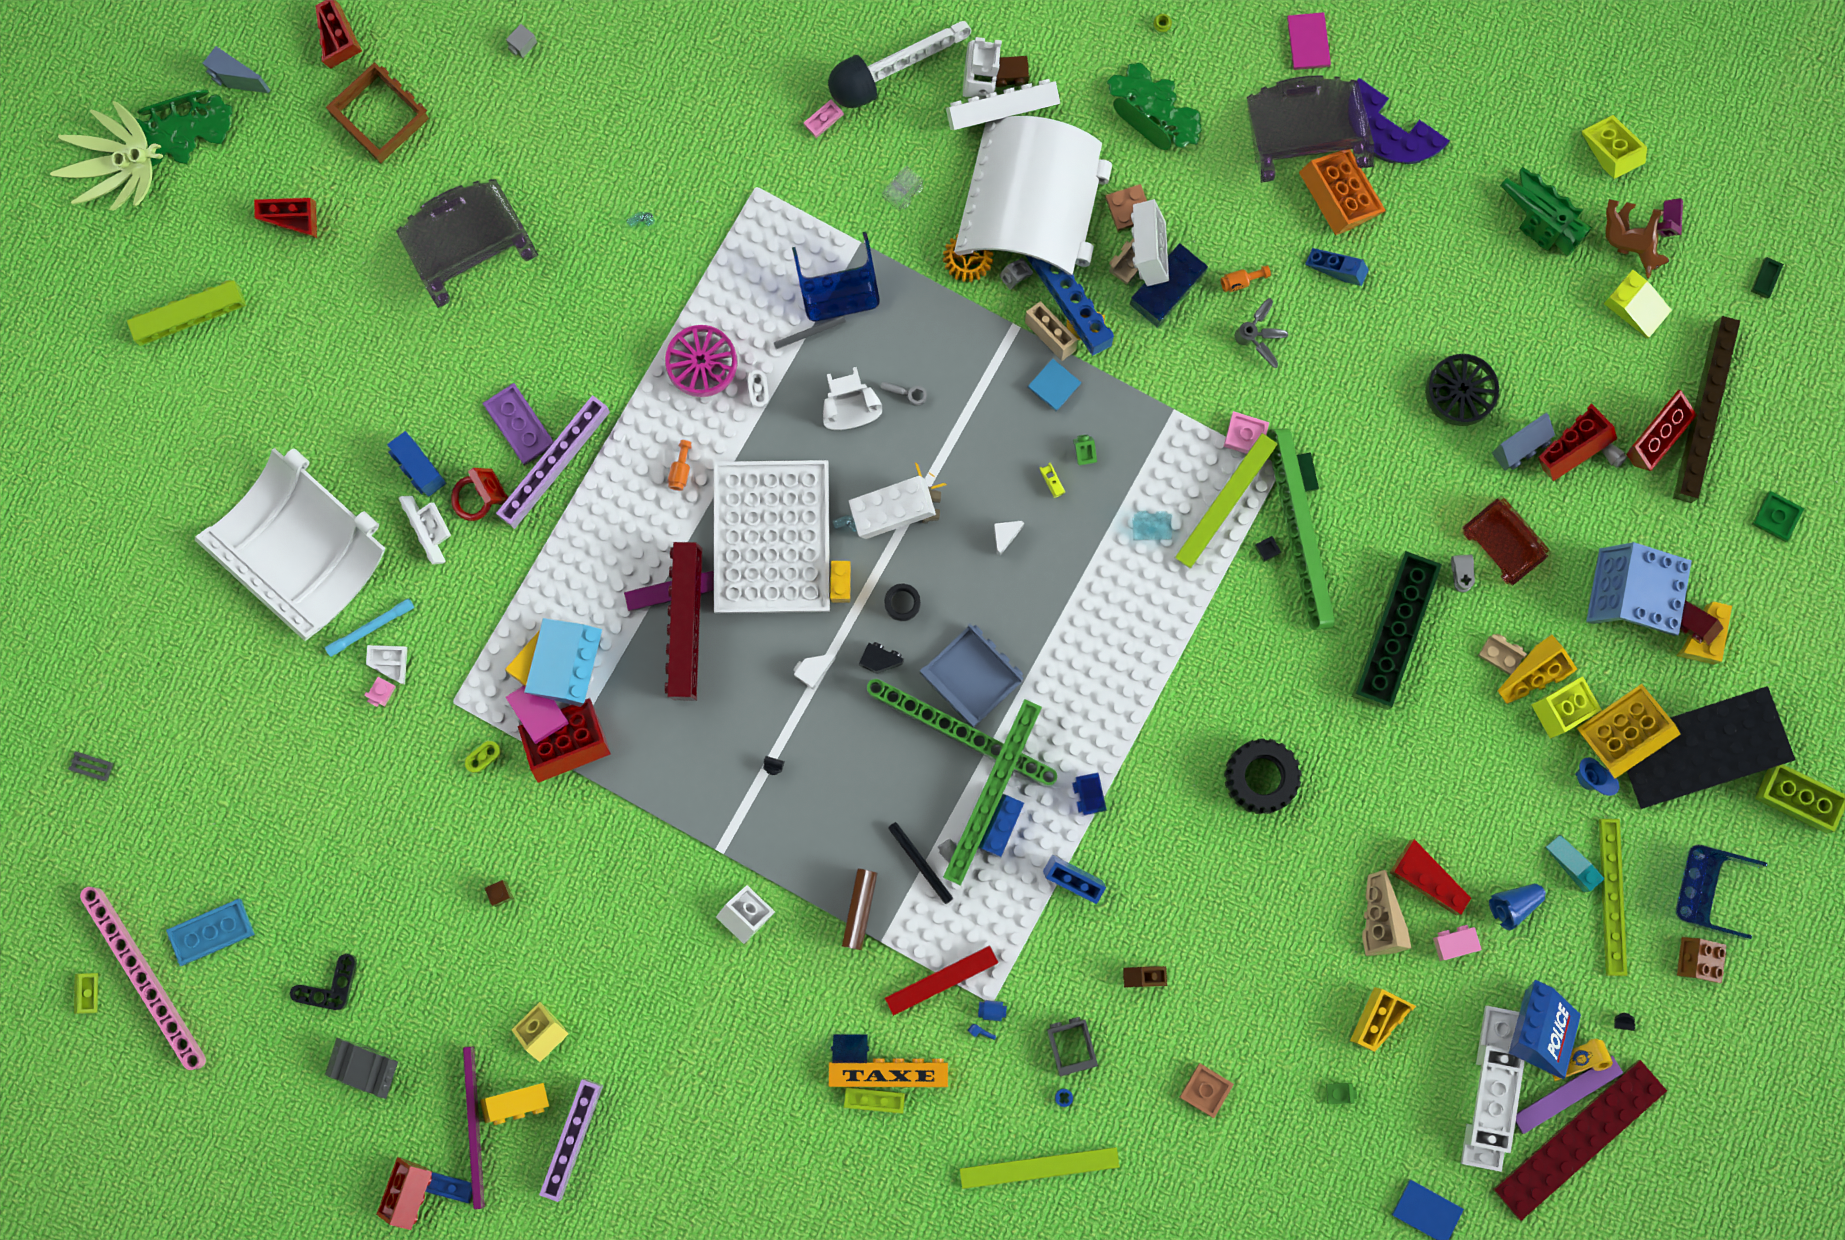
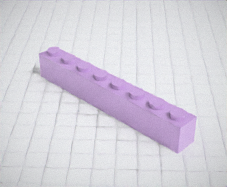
M593 395L496 512L503 521L514 529L519 525L610 413L608 407Z

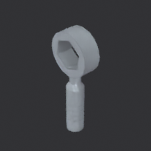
M882 382L881 389L900 395H908L909 402L914 406L924 404L927 399L926 390L921 386H914L908 391L903 387ZM919 391L923 393V398L916 401L912 399V393Z

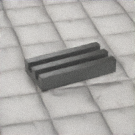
M75 751V757L72 759V765L69 766L68 770L107 782L114 763ZM82 757L107 765V769L79 761V758ZM77 764L105 773L104 777L76 768Z

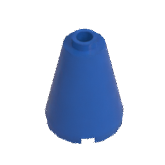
M1534 883L1495 893L1489 900L1490 910L1495 919L1499 918L1502 923L1500 925L1504 929L1513 930L1545 900L1546 892L1542 886Z

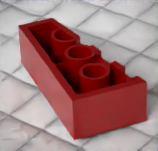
M1592 403L1587 407V411L1583 415L1580 414L1575 419L1576 422L1563 432L1560 439L1555 440L1539 456L1542 470L1552 481L1563 476L1617 440L1614 426Z
M1415 839L1409 840L1390 874L1454 915H1462L1471 897Z

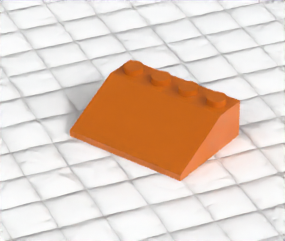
M1350 148L1311 160L1299 171L1335 235L1349 231L1386 211Z

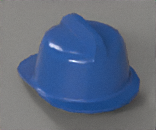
M1590 757L1581 760L1579 770L1575 775L1579 784L1584 789L1597 790L1607 796L1615 795L1618 792L1619 782L1617 778L1614 779L1605 767Z

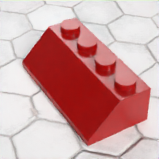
M1678 389L1627 452L1626 455L1635 467L1652 471L1697 416L1682 390Z

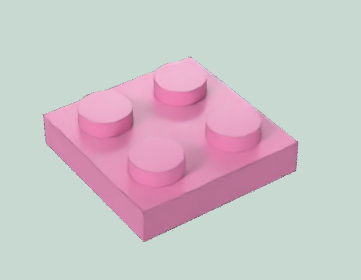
M1233 411L1223 447L1247 454L1260 434H1267L1269 422Z

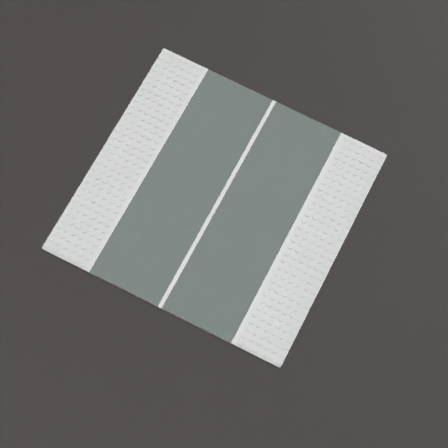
M756 187L453 702L455 705L522 741L518 726L522 725L505 697L524 685L508 674L505 668L540 630L543 618L584 624L602 629L585 699L590 698L611 754L572 770L846 923L857 869L860 868L878 873L865 934L934 972L990 945L999 963L957 985L984 1000L994 1001L1057 886L1056 883L1045 878L1043 870L1052 855L1068 863L1070 862L1276 481L1272 461L1266 460L1192 568L1189 569L1174 557L1246 456L1245 453L1223 447L1226 438L1224 435L1071 354L1061 361L1038 336ZM842 315L846 320L845 323L777 350L773 344L776 341ZM694 325H708L719 329L731 340L737 353L738 364L733 380L723 391L709 397H694L683 393L674 386L666 371L665 356L669 343L681 330ZM697 332L701 350L708 332ZM693 333L685 336L684 339L697 351ZM712 335L708 350L721 339L719 336ZM680 341L674 347L675 350L691 354ZM724 344L714 354L731 350L728 344ZM671 355L670 364L686 361L687 359ZM732 358L720 359L715 362L731 366ZM1052 359L1057 361L1081 382V385L1057 412L1028 388V385ZM698 360V363H705V360ZM688 367L674 369L672 373L677 378ZM857 367L861 385L865 384L867 388L871 387L882 404V414L876 420L859 427L846 430L827 429L823 423L824 400L828 398V393H831L827 374H831L833 380L853 375V368ZM715 368L712 371V373L715 375H720L722 373V369ZM754 370L764 372L767 378L769 403L764 408H756L750 401L748 375ZM706 371L709 388L718 385L719 383L713 381ZM694 372L688 375L681 384L689 387ZM700 373L694 388L696 390L705 389L702 373ZM759 378L754 380V383L759 384L761 382V379ZM882 382L903 387L908 391L914 386H921L926 390L927 399L924 404L914 406L909 402L908 395H900L881 389ZM919 391L912 393V399L916 401L923 398V393ZM758 397L756 400L762 402L763 397ZM1079 435L1092 436L1095 442L1097 462L1078 465L1073 439H1077ZM680 440H688L692 442V448L688 449L685 462L690 466L687 484L683 491L668 488L669 483H667L672 462L678 461L681 449L678 446ZM828 460L830 595L831 561H850V603H831L830 599V612L715 614L714 591L701 594L697 701L672 700L667 697L668 694H665V682H668V674L665 672L666 663H669L666 645L670 643V636H667V624H670L668 605H671V602L628 611L624 592L672 581V578L669 577V567L673 563V559H670V547H673V542H697L702 547V573L714 570V462ZM915 463L919 465L921 475L926 479L927 486L947 484L932 489L941 492L940 503L932 502L934 509H940L938 521H929L928 524H924L920 520L868 539L859 537L848 500L919 476ZM1048 463L1052 464L1065 490V493L1057 498L1053 497L1039 470V467L1044 468L1048 466ZM1050 472L1046 476L1049 479L1053 477V474ZM1014 521L1024 522V527L999 556L996 550L994 524ZM905 583L911 585L920 595L921 606L919 612L908 621L894 620L885 609V595L896 584ZM905 591L896 593L891 600L892 608L901 614L909 612L914 605L913 597ZM971 624L972 626L977 625L982 630V636L986 640L990 639L996 645L995 650L999 654L1004 653L1010 660L1008 663L1013 668L1015 666L1019 668L1024 678L1023 682L974 728L1005 743L1024 699L1041 706L1042 709L1022 753L1054 769L1057 773V781L1054 785L1046 787L1013 770L1003 794L1024 802V805L1001 858L977 849L960 886L943 878L949 862L939 853L938 846L948 839L955 842L956 846L958 845L996 761L872 698L868 694L867 684L872 679H879L969 725L920 674V670L927 666ZM877 642L884 646V650L888 652L894 650L902 654L901 658H904L902 665L878 674L859 666L868 643L873 644ZM833 654L836 658L814 690L794 677L795 671L793 670L799 661L803 662L806 658ZM873 684L870 690L873 693H878L881 691V686ZM890 693L887 699L890 702H895L898 700V695ZM555 701L559 709H563L571 705ZM910 701L904 707L906 710L912 711L916 705ZM926 710L922 713V717L925 720H929L933 717L931 711ZM942 719L939 722V726L947 729L950 726V722ZM959 728L956 734L958 737L964 738L967 735V731L964 728ZM976 737L973 740L974 744L978 747L983 746L985 743L982 737ZM993 746L991 753L996 756L999 755L1001 748ZM765 756L785 761L782 772L777 775L768 774L763 769ZM1034 764L1026 765L1025 768L1028 773L1036 772ZM1046 772L1043 774L1044 781H1053L1054 778L1051 773ZM896 822L952 895V901L944 904L889 831L888 827Z

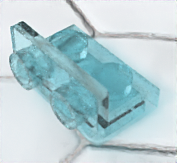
M1148 511L1137 512L1132 518L1133 540H1171L1172 514H1168L1167 511H1157L1156 514H1148Z

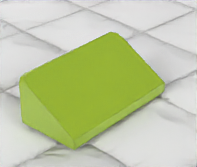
M98 973L75 974L74 1014L97 1013Z

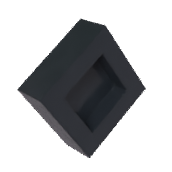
M1273 536L1255 544V548L1263 562L1281 553Z

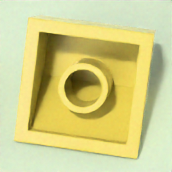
M541 1002L512 1029V1032L524 1049L539 1062L548 1056L568 1035L563 1025Z

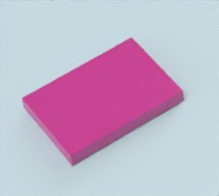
M1324 12L1288 15L1287 24L1293 70L1330 67L1331 61Z
M525 686L505 697L535 744L569 724L554 700L524 693Z

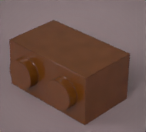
M1027 56L999 58L1000 65L996 78V87L1002 88L1007 85L1020 87L1021 85L1028 84Z

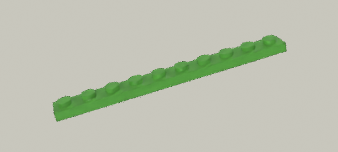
M1024 699L943 878L961 886L1042 709L1041 706Z

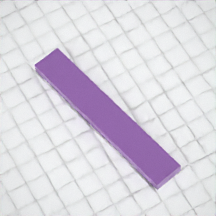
M1612 1055L1610 1056L1613 1062L1611 1067L1602 1071H1595L1593 1067L1589 1068L1519 1111L1516 1115L1515 1123L1521 1133L1525 1134L1623 1074L1615 1058Z

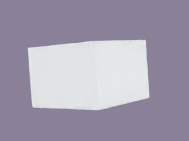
M1014 521L994 524L996 550L999 556L1024 527V522Z

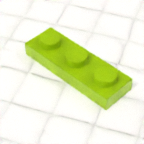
M846 1087L844 1108L903 1114L905 1093Z

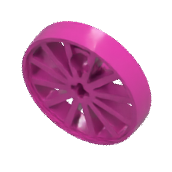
M694 325L681 330L669 343L665 356L666 371L671 382L683 393L694 397H709L723 391L733 380L738 364L737 353L731 340L719 329L708 325ZM697 332H708L701 350ZM693 333L697 351L684 339L685 336ZM712 335L719 336L721 339L708 350ZM680 341L691 354L675 350L674 347ZM724 344H728L731 350L714 354ZM671 355L687 359L686 361L670 364ZM732 358L731 366L715 362L720 359ZM698 360H705V363H698ZM688 367L677 378L672 373L674 369ZM715 368L722 369V373L720 375H715L712 373V371ZM706 371L713 381L719 383L718 385L709 388ZM694 372L689 387L681 384L688 375ZM700 373H702L704 390L694 389Z

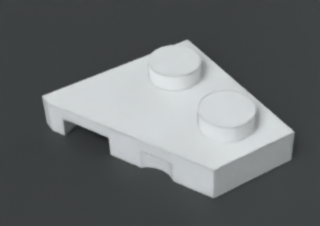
M367 645L366 665L401 684H405L407 647Z

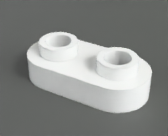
M754 370L748 375L750 401L754 407L764 408L769 403L767 378L764 372ZM759 378L761 379V382L759 384L754 383V380ZM758 397H763L762 402H758L756 399Z

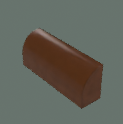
M857 869L842 947L862 951L878 875L876 872Z

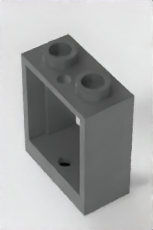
M1080 1017L1069 1019V1024L1062 1025L1061 1022L1050 1024L1047 1034L1059 1076L1098 1066L1086 1019L1081 1020ZM1081 1026L1090 1059L1062 1067L1053 1033Z

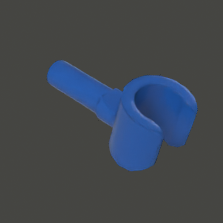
M972 1024L968 1029V1032L974 1037L981 1033L993 1040L996 1038V1035L985 1031L977 1024Z

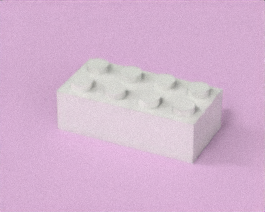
M1155 199L1133 204L1131 219L1134 227H1132V235L1135 242H1132V248L1135 253V257H1133L1134 267L1138 268L1140 279H1144L1147 286L1169 281L1166 221Z
M916 476L848 500L858 535L864 539L936 515L926 479L921 476Z

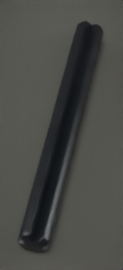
M896 822L888 827L889 831L944 904L952 901V895Z

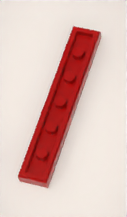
M989 945L885 997V1000L894 1016L999 962Z

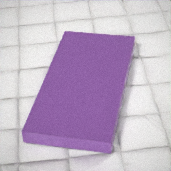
M515 383L482 403L524 466L546 452L554 443Z

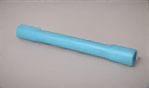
M409 598L402 601L381 616L325 647V650L332 657L394 618L415 608Z

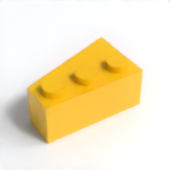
M1374 987L1350 1041L1375 1052L1392 1034L1391 1032L1394 1028L1401 1024L1404 1017L1410 1011H1413L1416 1006L1383 989Z
M544 1083L480 1100L485 1123L493 1122L494 1125L505 1123V1118L512 1116L513 1120L523 1118L526 1112L532 1111L533 1115L545 1112V1107H549Z

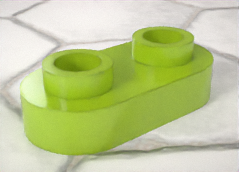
M493 741L483 743L466 757V769L472 773H479L500 756V746ZM490 748L494 749V753L492 755L488 754V750ZM475 760L479 761V765L477 767L473 766V762Z

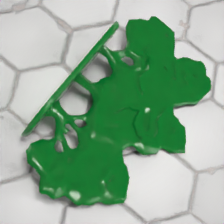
M1142 63L1129 64L1127 77L1114 74L1107 81L1110 94L1123 97L1116 98L1113 101L1117 114L1156 147L1162 150H1168L1171 147V140L1168 134L1172 135L1174 144L1179 148H1184L1189 143L1198 144L1200 140L1198 134L1202 131L1200 111L1190 107H1174L1173 103L1177 100L1176 93L1173 92L1175 81L1161 79L1158 82H1152L1151 72ZM1149 116L1156 117L1160 121V127ZM1167 126H1175L1176 130L1170 131L1169 129L1165 130Z
M206 89L197 90L139 109L137 111L139 115L151 114L149 121L135 119L145 134L148 148L152 144L161 145V148L156 149V154H162L164 157L166 153H170L174 161L187 164L190 159L189 153L193 152L196 147L195 137L200 136L209 143H223L226 132L231 126L229 117L233 113L232 106L224 104L222 98L217 94L211 95L206 104L198 103L196 100L206 96L209 91ZM189 102L191 105L189 113L183 116L177 114L175 106ZM196 107H198V109L203 108L207 112V114H199L196 110ZM169 108L171 110L170 115L165 119L161 120L156 115V112ZM193 110L196 113L194 116L191 115ZM153 121H154V123H155V127H154V128L151 126V123H152ZM163 157L161 159L150 158L152 167L161 163Z

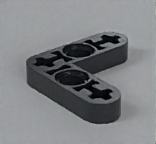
M343 954L338 958L331 990L307 985H295L290 991L291 999L297 1003L331 1010L344 1009L348 1004L356 971V957L352 954ZM348 957L349 961H352V964L348 965L346 971H350V975L340 973V970H345L346 965L343 964V960H347ZM341 976L346 977L348 980L347 985L343 988L338 985V979ZM302 988L301 991L303 993H310L309 997L300 996L298 999V995L295 992ZM317 992H322L324 995V1000L321 1003H316L314 1000V995ZM338 996L343 1001L338 1007H336L335 1002H328L329 998L337 999Z

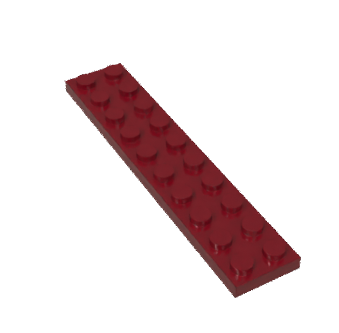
M1638 1060L1493 1188L1494 1192L1517 1219L1522 1221L1667 1092L1666 1088L1641 1060Z

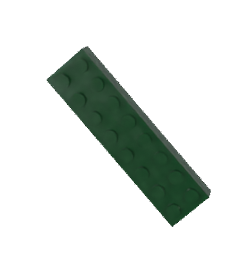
M1407 551L1400 556L1351 697L1386 710L1393 707L1442 564Z

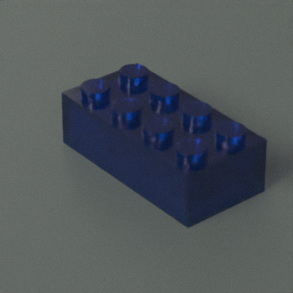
M1179 243L1168 256L1169 281L1150 286L1144 283L1131 297L1129 305L1158 328L1206 274L1208 266Z

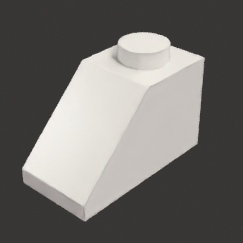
M833 654L806 658L803 662L799 661L793 670L795 671L794 677L814 690L836 658Z

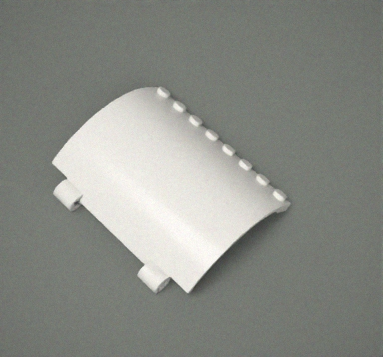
M1010 116L986 122L954 252L957 255L970 254L976 250H1002L1020 253L1048 262L1068 275H1073L1075 264L1082 267L1089 266L1094 246L1085 242L1096 191L1098 184L1103 185L1109 182L1112 169L1111 162L1099 160L1102 142L1077 127L1042 117Z
M274 448L271 450L270 457L261 475L243 499L215 525L208 527L195 536V541L297 635L306 641L334 619L358 594L377 568L384 554L385 547L372 537L379 524L365 511L356 517L309 475L305 469L309 466L310 462L294 448L283 456Z

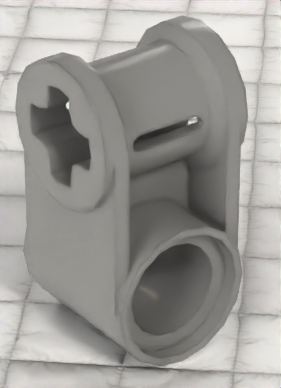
M1472 554L1452 556L1451 568L1455 589L1459 592H1467L1475 583ZM1464 579V581L1468 582V584L1465 585V583L1461 582V580Z

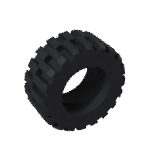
M1265 738L1247 742L1231 755L1224 773V777H1226L1225 786L1230 792L1228 793L1229 796L1234 798L1235 803L1239 807L1242 806L1245 808L1244 810L1255 812V814H1269L1287 806L1295 798L1297 790L1301 785L1300 777L1302 773L1298 768V765H1300L1298 759L1295 760L1293 757L1294 753L1291 750H1287L1285 748L1286 745L1276 743V740L1273 739L1265 740ZM1255 759H1268L1279 769L1281 780L1274 792L1262 795L1255 793L1248 787L1245 780V770L1249 763Z

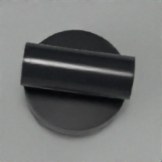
M765 756L763 769L770 775H777L782 772L785 761Z
M1620 1013L1614 1018V1029L1635 1031V1018L1629 1013Z

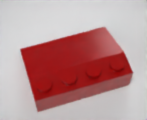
M590 698L585 699L581 707L570 705L560 709L569 724L536 744L523 724L518 726L530 770L538 783L611 754Z

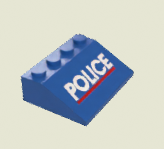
M1534 980L1525 990L1509 1054L1564 1080L1581 1014L1554 988Z

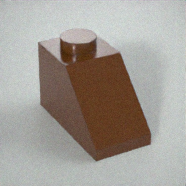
M1166 966L1123 968L1124 988L1167 986Z

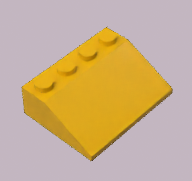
M1640 684L1577 728L1614 779L1680 735L1674 722L1643 684Z

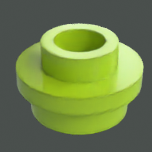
M1166 14L1157 15L1153 22L1154 28L1158 32H1167L1172 26L1171 18ZM1164 22L1166 25L1161 26L1159 23Z

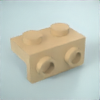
M1134 238L1131 242L1127 241L1121 248L1122 253L1119 256L1115 255L1109 263L1111 265L1109 272L1126 285L1139 271L1133 264L1135 253L1132 248V242H1135Z

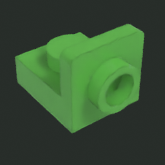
M1079 435L1077 439H1073L1078 465L1097 462L1095 442L1092 436Z
M1353 1083L1326 1084L1327 1104L1355 1103L1354 1099H1357V1089L1353 1087Z

